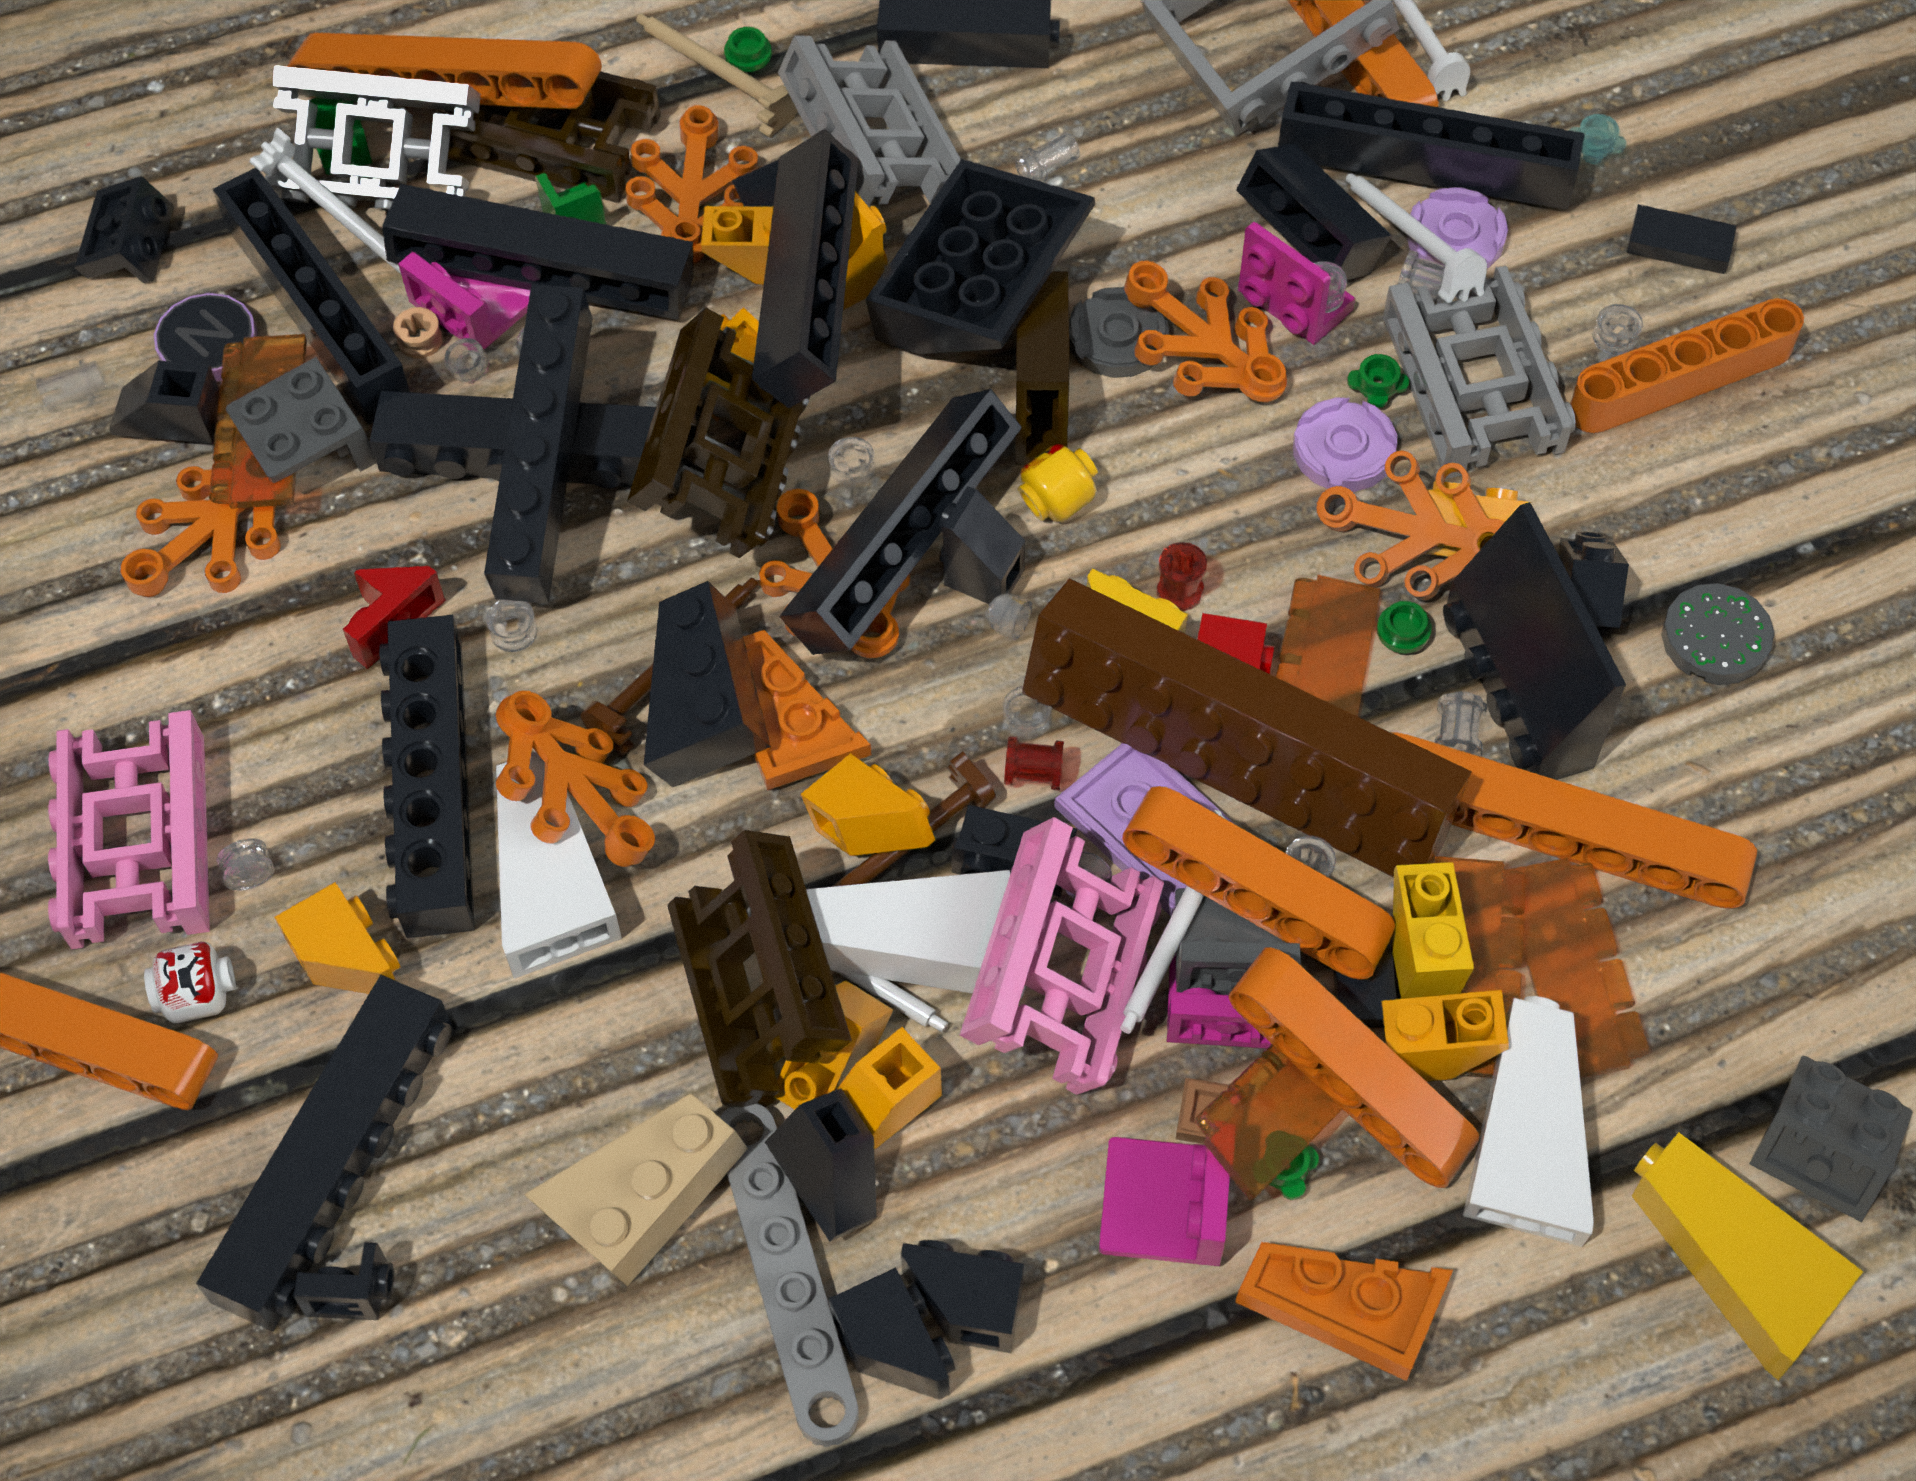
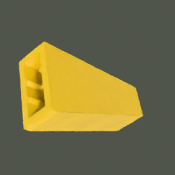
M1678 1132L1665 1149L1659 1144L1654 1143L1634 1169L1642 1178L1632 1194L1633 1199L1766 1371L1779 1381L1864 1271Z

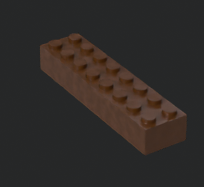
M1070 578L1038 615L1022 694L1123 744L1125 743L1140 753L1154 757L1168 764L1171 768L1393 878L1396 865L1431 864L1443 848L1472 771Z

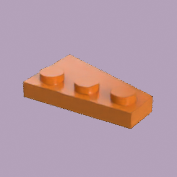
M765 630L743 636L771 747L753 754L767 790L830 770L850 753L858 759L872 755L871 744L859 731L855 733L840 717V711L828 698L824 699L805 679V673Z
M1261 1242L1239 1288L1235 1302L1407 1381L1453 1270L1431 1267L1430 1272L1398 1268V1262L1375 1259L1374 1264L1338 1259L1334 1252Z

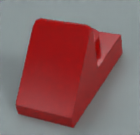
M430 566L360 569L354 572L361 595L370 605L359 609L352 616L349 624L342 629L353 658L369 669L380 659V644L388 643L389 621L425 618L446 601L437 572Z

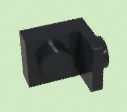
M365 1242L359 1275H355L348 1269L334 1266L321 1267L317 1273L298 1272L293 1296L306 1317L379 1320L382 1300H389L392 1295L394 1267L392 1263L387 1262L377 1242Z

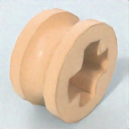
M422 307L407 309L399 314L393 323V331L397 338L398 347L407 357L415 359L426 358L437 352L443 343L439 321L435 313L429 309ZM417 329H426V331H420L419 337H410V334L416 335Z

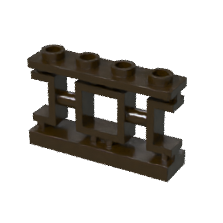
M600 71L582 105L572 109L554 108L570 112L561 131L530 124L529 121L537 107L479 105V114L473 113V121H475L474 131L450 129L447 156L449 160L536 182L535 176L545 172L554 187L567 190L582 183H586L587 186L596 185L602 199L619 203L626 189L624 174L629 175L632 166L629 148L618 146L627 127L650 133L653 124H657L661 113L655 85L639 79H630ZM439 110L437 114L454 115L455 111ZM595 110L611 113L606 122L592 119ZM493 114L506 117L503 126L488 123ZM582 136L597 140L593 149L578 146Z
M705 307L680 329L627 502L644 511L656 503L662 506L660 513L670 517L688 501L722 519L715 542L723 546L732 543L729 553L740 558L754 547H762L774 529L775 520L771 518L775 501L780 497L786 486L787 476L783 474L785 464L798 443L799 433L795 431L799 416L807 407L810 397L787 408L770 393L763 391L752 380L753 365L731 354L737 332L729 327L721 331L724 317ZM707 372L729 383V390L727 391L713 382H710L703 388ZM749 395L765 404L773 399L769 414L748 403ZM712 414L747 433L740 458L705 439ZM681 457L704 469L703 477L701 478L686 469L676 476ZM724 480L739 489L749 484L744 500L723 490Z
M744 830L731 842L733 851L727 855L734 881L723 891L720 888L694 885L688 891L690 898L674 897L667 904L721 1103L724 1106L747 1107L758 1103L767 1108L774 1102V1096L780 1092L772 1066L785 1055L786 1061L815 1063L821 1058L820 1051L839 1052L852 1039L790 836ZM749 907H750L751 913H752V915H751L750 917H749L748 910H747ZM727 927H728L729 932H730V935H729V936L727 935V931H726V928H727ZM755 953L763 983L751 992L743 963ZM777 1009H780V1013L782 1016V1019L780 1021L776 1011ZM756 1027H757V1031H758V1034H759V1038H758V1039H757V1037H756V1033H755V1030H754Z

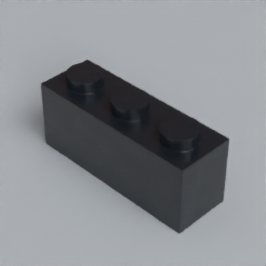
M1295 143L1256 150L1236 188V191L1304 257L1327 272L1331 277V283L1370 275L1392 237L1391 233Z

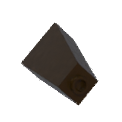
M1068 271L1051 272L1017 325L1016 421L1022 428L1016 435L1015 465L1028 464L1055 444H1062L1068 448Z

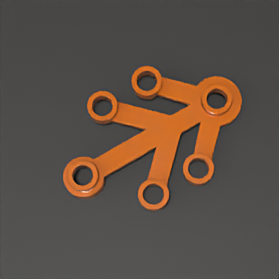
M702 105L688 108L680 118V139L686 146L683 178L661 159L660 147L654 140L640 139L631 146L632 166L637 171L648 174L679 204L678 217L656 199L655 184L651 179L638 176L630 179L626 184L627 204L632 209L642 211L662 230L661 236L693 242L694 263L701 260L705 255L701 248L704 215L699 217L700 206L725 190V203L720 206L744 207L742 202L737 203L733 201L740 199L732 180L758 167L757 152L748 146H738L730 151L729 163L703 179L706 149L713 147L717 143L719 131L716 115L708 107ZM642 154H650V155H652V156H650V157H641L640 155H642ZM747 161V162H749V163H748V164H745V165H742V164H738L737 162ZM637 192H646L647 194H645V195H636L635 193H637Z
M1139 261L1131 266L1124 284L1128 300L1140 308L1154 307L1189 335H1163L1156 330L1142 332L1134 348V354L1140 362L1146 365H1157L1163 360L1164 356L1218 358L1229 366L1203 367L1195 361L1182 362L1174 376L1173 385L1179 393L1185 396H1196L1202 391L1203 387L1239 388L1247 397L1259 402L1274 401L1283 394L1287 385L1286 370L1279 358L1268 353L1265 335L1268 318L1262 310L1255 307L1242 309L1234 325L1237 336L1246 341V354L1232 343L1226 303L1229 287L1226 282L1217 277H1208L1199 286L1196 301L1202 309L1206 310L1208 322L1206 323L1166 291L1168 275L1160 265L1151 261ZM1207 292L1215 293L1218 297L1211 296ZM1246 322L1253 323L1257 327L1249 326ZM1145 345L1154 346L1157 350H1151ZM1184 376H1191L1196 381H1190L1186 379Z
M1396 451L1387 458L1385 472L1395 484L1401 486L1416 515L1361 502L1350 489L1342 486L1331 487L1321 494L1317 502V514L1319 519L1328 528L1337 532L1348 531L1355 525L1360 524L1408 536L1405 540L1379 555L1368 552L1362 554L1356 560L1354 565L1355 576L1368 587L1382 585L1387 580L1389 574L1439 545L1460 549L1432 568L1418 565L1411 568L1406 574L1405 587L1407 591L1416 599L1429 600L1438 593L1441 586L1456 578L1480 551L1482 540L1487 536H1493L1504 524V521L1487 518L1470 488L1471 477L1469 473L1458 463H1447L1438 470L1436 485L1444 495L1454 499L1468 528L1446 523L1419 476L1420 465L1416 458L1407 451ZM1402 460L1410 461L1411 469L1409 473L1402 477L1395 476V465ZM1450 473H1461L1462 482L1457 488L1448 489L1445 487V479ZM1337 498L1344 499V510L1338 515H1331L1329 513L1330 503ZM1372 561L1379 562V574L1371 579L1365 578L1363 574L1365 565ZM1422 574L1430 575V587L1422 592L1415 591V579Z
M253 454L244 461L242 468L204 470L198 466H190L181 470L177 475L176 484L182 497L187 501L164 502L156 498L147 499L137 507L136 517L143 531L152 535L165 532L171 526V523H194L160 551L138 549L124 558L120 570L129 590L143 597L158 595L163 591L168 582V572L212 536L211 561L205 567V576L209 585L218 593H228L236 589L241 581L240 572L234 562L238 515L253 503V527L246 532L245 542L250 554L254 558L267 560L274 557L281 547L279 537L274 529L276 499L290 489L293 483V474L276 483L270 482L269 479L263 480L267 476ZM193 481H201L195 487H187ZM234 489L223 499L204 500L209 496L211 490ZM154 513H161V515L154 520H147V518ZM262 538H270L268 543L264 545H255ZM230 571V574L225 578H215L220 572ZM152 575L147 579H143L145 576Z
M805 489L786 491L777 501L778 523L785 532L800 538L818 567L832 550V547L817 525L820 519L818 500L813 493ZM796 515L805 516L802 519H792ZM779 560L769 561L759 571L761 589L766 595L771 597H781L789 591L798 593L813 573L789 568L786 563ZM910 573L851 650L854 653L866 658H878L888 654L895 648L899 640V627L891 612L898 593L905 590L910 584ZM773 575L784 577L782 581L776 583L767 580ZM785 624L786 630H787L791 635L796 636V635L789 629V627ZM868 632H877L881 634L880 636L873 638L864 636Z
M517 691L513 695L504 698L496 710V720L501 730L510 738L507 764L496 779V788L503 797L509 800H523L535 783L534 773L529 768L532 748L545 762L542 805L530 823L534 836L545 843H556L562 838L570 825L569 816L565 812L568 790L605 835V853L609 860L621 867H629L641 863L655 843V835L652 828L639 817L631 815L619 817L591 783L608 788L611 797L618 804L625 807H633L639 803L647 791L646 779L633 769L620 770L603 764L613 750V741L603 730L598 728L585 729L552 718L548 703L541 696L531 691ZM557 742L574 746L577 755L565 752Z

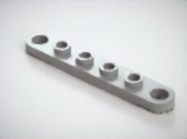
M758 1103L746 1107H729L720 1118L731 1128H735L738 1122L740 1124L743 1123V1120L747 1122L753 1120V1123L757 1124L758 1122L764 1131L757 1143L747 1146V1151L727 1172L798 1427L803 1436L815 1445L830 1447V1445L836 1444L837 1446L842 1441L848 1440L853 1431L856 1430L859 1419L858 1404L795 1189L764 1143L776 1131L777 1127L772 1114ZM823 1397H826V1399L833 1397L834 1400L838 1399L844 1405L845 1415L839 1424L831 1428L819 1427L810 1419L809 1412L812 1409L811 1406L816 1404V1400H822Z

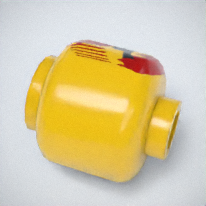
M1055 444L1022 468L1021 481L1023 484L1018 487V492L1027 507L1039 520L1044 521L1046 518H1049L1054 522H1063L1095 498L1096 486L1092 477L1098 474V470L1091 458L1081 448L1072 452L1062 444Z

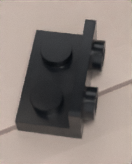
M143 176L97 190L74 268L87 279L126 268L142 283L153 281L173 214V204Z
M968 805L959 838L954 839L951 849L952 873L963 875L1010 870L1011 874L1023 833L1045 821ZM1076 828L1072 829L1070 838L1077 836ZM1055 884L1052 895L1061 897L1063 888Z

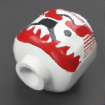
M197 942L162 950L154 957L152 967L146 968L144 971L145 988L152 1011L155 1014L162 1012L172 1023H182L220 1013L226 1004V992L236 989L235 975L230 958L228 956L219 958L216 950L207 942Z

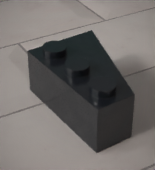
M709 581L660 601L658 608L644 766L671 787H675L771 747L736 607Z

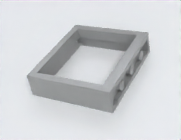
M1141 0L1151 27L1235 136H1238L1256 123L1261 124L1268 115L1284 106L1291 81L1316 85L1329 75L1339 73L1345 69L1352 60L1372 47L1382 45L1384 39L1399 30L1392 0H1362L1366 5L1231 92L1179 25V22L1213 0Z

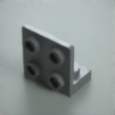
M317 357L226 406L228 415L272 483L284 479L334 450L340 458L350 455L360 472L376 464L371 445L362 426Z
M1178 888L1175 891L1174 910L1185 888ZM1204 896L1175 953L1176 992H1183L1190 988H1206L1214 991L1217 995H1229L1264 948L1272 947L1288 954L1301 965L1300 943H1286Z
M1802 1056L1795 1068L1781 1104L1758 1144L1749 1165L1862 1222L1894 1168L1912 1110L1902 1105L1892 1094L1879 1089H1871L1845 1076L1839 1068L1830 1063L1815 1061L1807 1056Z

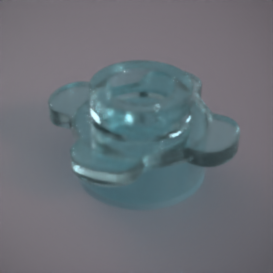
M1589 115L1583 119L1580 128L1573 127L1570 129V131L1585 133L1582 154L1583 159L1588 163L1598 164L1607 155L1612 153L1620 154L1625 150L1626 140L1624 137L1619 136L1620 130L1617 122L1607 115Z

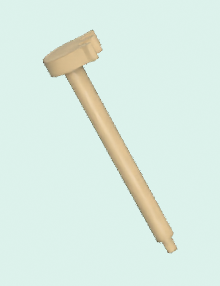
M643 14L637 16L636 21L644 26V30L757 99L758 103L765 107V109L757 114V119L763 122L759 131L766 136L772 138L776 132L789 124L798 113L784 85H780L773 90L655 17L648 18Z

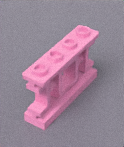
M191 710L168 713L169 725H162L160 720L150 721L149 746L102 752V744L93 729L82 731V737L77 738L73 737L69 729L57 730L56 750L50 751L48 758L50 775L56 784V799H50L48 805L50 824L53 831L56 832V848H50L48 853L50 874L53 881L56 882V898L49 899L48 914L52 930L60 932L71 949L84 948V939L88 938L92 943L104 942V916L151 909L153 920L161 933L173 932V926L182 925L187 935L210 932L204 736ZM170 762V798L161 782L138 786V774L169 770ZM83 767L91 780L115 777V789L83 793ZM151 811V843L103 850V817ZM172 853V896L164 881L139 885V871L171 867ZM84 866L92 878L116 875V888L84 892Z
M1053 817L1023 833L960 1036L977 1045L992 1041L996 1043L995 1049L1006 1053L1022 1047L1025 1037L1028 1035L1060 1052L1052 1079L1061 1084L1067 1082L1066 1089L1078 1095L1104 1086L1116 1069L1118 1057L1115 1052L1122 1031L1120 1027L1126 1017L1123 1011L1133 993L1136 979L1142 973L1147 962L1145 948L1150 930L1161 913L1162 906L1159 899L1164 881L1155 876L1142 880L1139 878L1140 872L1130 867L1113 875L1109 884L1078 866L1085 841L1077 836L1070 838L1073 827ZM1055 884L1076 895L1072 909L1057 901L1050 903ZM1096 907L1110 915L1117 913L1112 931L1092 921ZM1057 932L1090 949L1080 985L1047 968ZM1024 985L1045 996L1041 1012L1025 1004L1018 1006ZM1066 1008L1081 1016L1087 1014L1082 1034L1062 1024Z

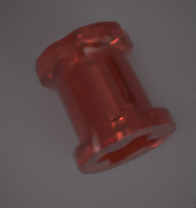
M1185 542L1174 543L1166 547L1159 558L1161 576L1156 589L1157 597L1171 601L1181 611L1191 610L1199 605L1204 592L1202 578L1206 574L1207 559L1205 553L1198 546Z
M1009 736L1004 785L1013 786L1016 781L1049 784L1051 790L1060 791L1064 741L1056 740L1052 746L1020 743L1018 737Z

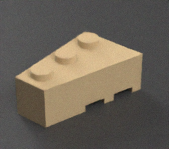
M690 1093L524 1195L628 1287L748 1148L733 1128Z

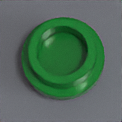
M747 26L734 30L729 35L724 46L725 60L743 72H752L763 68L768 64L772 56L769 40L761 30L755 27Z
M1399 601L1386 608L1380 614L1376 629L1378 638L1385 647L1397 653L1407 654L1419 651L1428 643L1432 626L1429 617L1420 605L1410 601Z

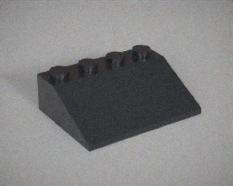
M961 159L865 299L875 340L917 354L1002 349L1095 206V197Z
M1531 502L1525 503L1512 513L1452 581L1447 604L1443 606V617L1450 634L1453 636L1458 635L1465 649V663L1470 675L1475 680L1480 679L1487 693L1486 701L1491 718L1496 724L1502 723L1509 738L1510 754L1515 766L1522 770L1559 780L1594 769L1626 683Z

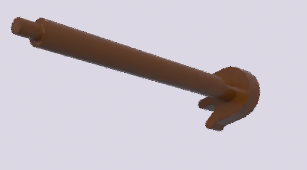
M751 577L743 585H736L725 596L736 607V611L750 598V592L758 586V582ZM653 663L607 706L594 701L581 713V719L587 729L598 728L606 732L613 741V750L621 757L634 746L629 740L632 736L631 731L623 726L627 722L624 715L651 691Z
M963 751L950 760V765L947 767L951 773L949 779L958 789L932 808L930 815L927 817L932 832L944 825L969 804L972 803L974 806L986 808L996 800V794L989 781ZM911 849L874 853L831 887L867 884Z

